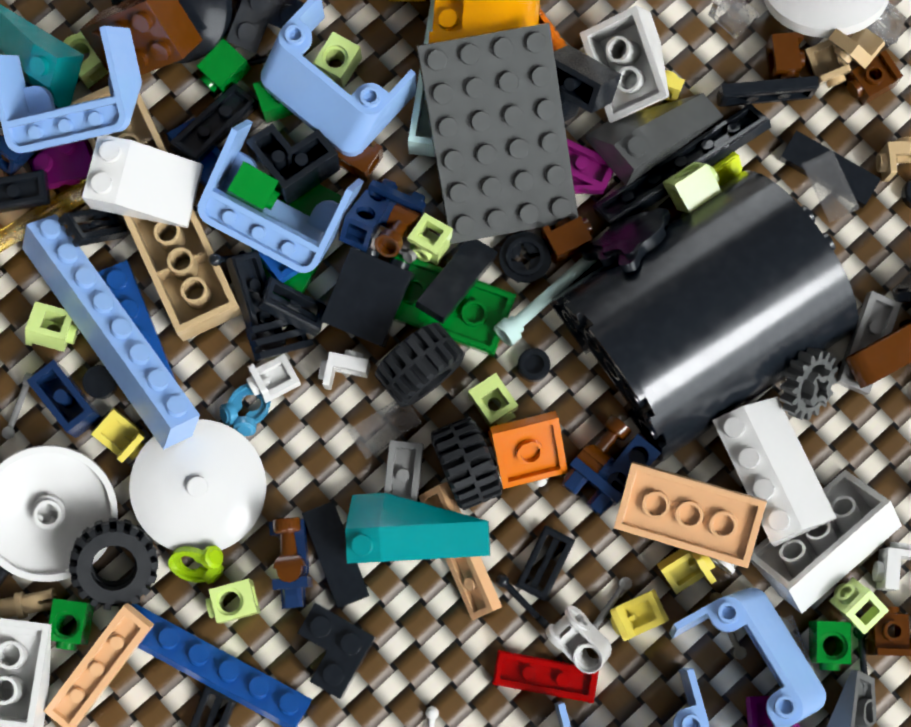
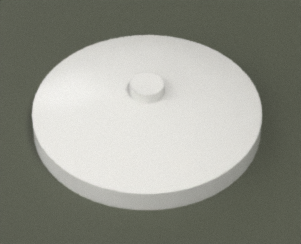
M764 0L771 15L782 25L800 34L819 38H829L836 28L845 35L854 34L865 29L882 15L889 0Z
M198 419L193 435L163 450L153 436L143 446L132 467L129 494L138 522L146 533L162 546L173 551L182 546H191L204 550L207 546H217L223 550L242 539L256 523L265 501L266 476L258 453L242 434L220 422Z
M38 445L20 450L0 463V566L18 577L31 581L52 582L70 578V556L77 537L80 538L82 531L87 527H93L97 521L107 522L109 518H117L118 509L114 488L103 469L90 457L75 449L59 445ZM108 547L103 548L95 555L93 564L99 560Z

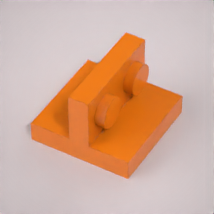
M556 411L489 427V440L496 458L503 489L568 473L559 418Z

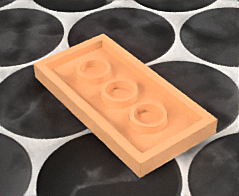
M633 461L630 466L614 529L748 568L767 500Z

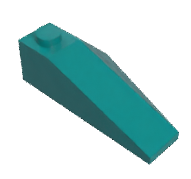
M0 4V53L2 55H19L25 82L31 86H43L48 89L53 97L54 104L58 108L71 105L84 54Z
M389 493L352 495L345 527L347 564L491 556L489 521Z

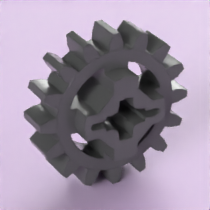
M808 347L806 352L800 351L798 353L797 361L793 359L790 361L791 366L783 374L787 378L786 382L780 385L784 393L779 397V400L784 402L782 409L787 411L788 415L801 420L803 418L810 420L812 414L815 416L819 415L820 406H827V401L834 393L831 390V386L837 383L834 374L838 370V367L833 365L836 359L830 356V352Z

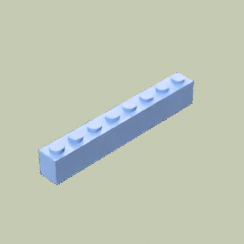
M54 214L26 224L22 249L163 450L191 437L200 414L81 248L73 245V237L66 234V227L60 225L58 216Z

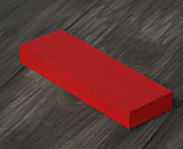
M498 650L492 684L594 703L599 671L587 674L581 672L575 664Z

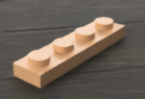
M448 482L439 484L418 496L422 503L461 513ZM480 556L445 558L472 621L502 607Z
M129 603L123 605L43 712L62 727H77L155 624Z

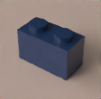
M52 360L26 380L66 433L75 438L79 437L103 418L66 369L55 360Z

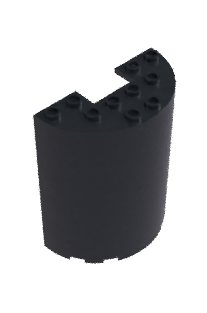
M755 171L739 173L720 186L722 191L720 194L691 213L682 211L673 217L668 223V227L664 228L667 234L664 240L656 248L644 255L639 267L635 271L623 272L618 262L609 267L601 265L553 297L550 303L584 353L592 352L626 400L627 404L624 410L646 441L661 452L658 456L661 462L713 428L715 425L712 420L748 404L786 378L783 375L784 372L791 366L790 361L792 359L798 360V353L800 351L806 352L808 347L819 348L825 351L853 332L857 326L859 316L855 296L847 275L834 252L836 246L832 238L819 230L814 223L815 217L807 206L803 205L801 207L778 184Z

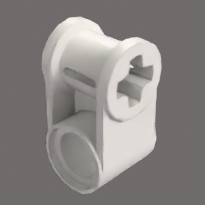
M568 606L565 609V615L555 625L550 624L545 630L551 643L560 649L583 673L592 674L599 671L611 655L612 648L608 639L575 606ZM568 626H571L568 631L565 630ZM586 648L594 649L599 659L590 657Z

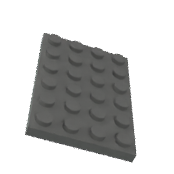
M550 23L416 46L446 224L453 228L450 243H460L541 228L547 225L551 226L567 217L571 220L578 218Z

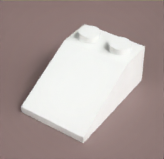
M635 5L580 32L586 54L622 74L612 103L604 107L610 123L669 97L661 41L651 12Z
M108 135L97 137L82 198L94 210L188 228L203 164L133 140Z
M0 618V727H44L46 713L43 711L47 707L49 696L52 624Z

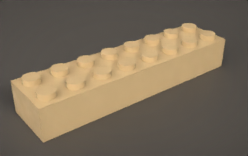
M109 86L71 103L73 105L111 96ZM139 92L129 126L121 132L109 134L108 136L133 140L168 152ZM97 137L88 139L93 152ZM194 207L188 228L123 215L172 325L183 342L242 315L239 303L221 265L212 266L209 263V256L215 252Z

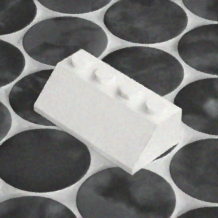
M778 397L741 406L712 420L746 493L767 500L761 524L770 543L774 547L837 519L790 421L782 409Z
M844 470L823 488L837 517L836 520L776 547L770 543L767 537L753 549L750 562L776 592L801 614L902 526L891 501L847 470Z

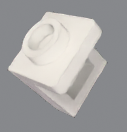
M345 350L344 354L329 352L328 360L321 361L318 379L323 380L322 385L324 389L331 390L335 372L368 378L370 369L369 359H364V354L351 350Z
M285 354L257 368L254 363L247 366L250 377L246 378V381L254 396L261 394L265 403L301 385Z
M891 542L890 547L879 549L878 561L874 562L872 578L876 582V590H899L901 559L911 560V544Z

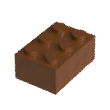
M125 0L100 11L80 29L108 73L109 69L99 27L130 28L140 75L184 59L203 40L178 0Z

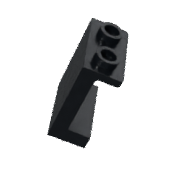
M351 247L321 322L381 347H386L390 337L388 334L411 280L413 281L415 274L408 271L409 264L392 258L390 263L378 259L380 253L368 247L367 251L364 252Z

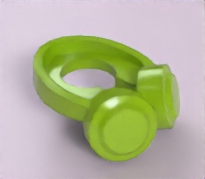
M182 546L173 551L168 560L170 570L183 580L211 584L216 582L223 574L224 567L221 565L223 553L217 546H207L204 550L191 546ZM183 556L191 557L204 567L199 566L197 569H190L183 564L181 559Z

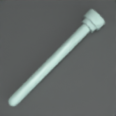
M583 257L579 259L515 317H504L494 326L498 337L508 346L515 344L522 337L523 327L550 304L553 297L568 288L598 260L586 261Z

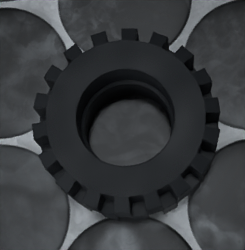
M435 322L418 329L398 344L380 362L374 376L400 407L409 406L428 395L443 383L460 366L465 353L443 326Z
M470 416L431 432V442L457 505L462 510L469 509L502 495V484L494 462L476 422Z
M109 518L107 522L97 521L93 527H87L83 530L80 538L77 537L74 543L69 564L71 582L73 587L78 589V595L82 599L85 597L89 599V604L94 607L97 604L103 605V610H111V606H118L120 610L126 603L132 602L135 605L140 602V597L143 594L146 596L151 591L150 586L156 581L158 569L157 553L151 537L144 532L141 526H135L127 519L117 521V518ZM121 546L129 550L135 560L132 572L127 577L117 581L105 580L98 576L93 569V559L103 548Z

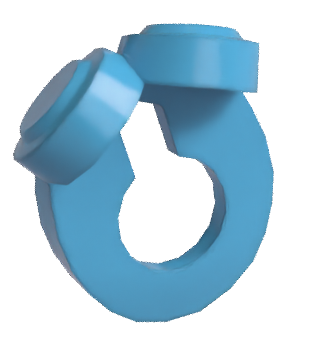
M247 383L232 393L228 403L220 406V418L225 425H233V429L243 436H252L256 432L257 424L268 414L271 401L265 403L261 394H259L257 397L261 401L260 408L255 411H249L245 416H238V412L243 407L242 399L247 395H254Z

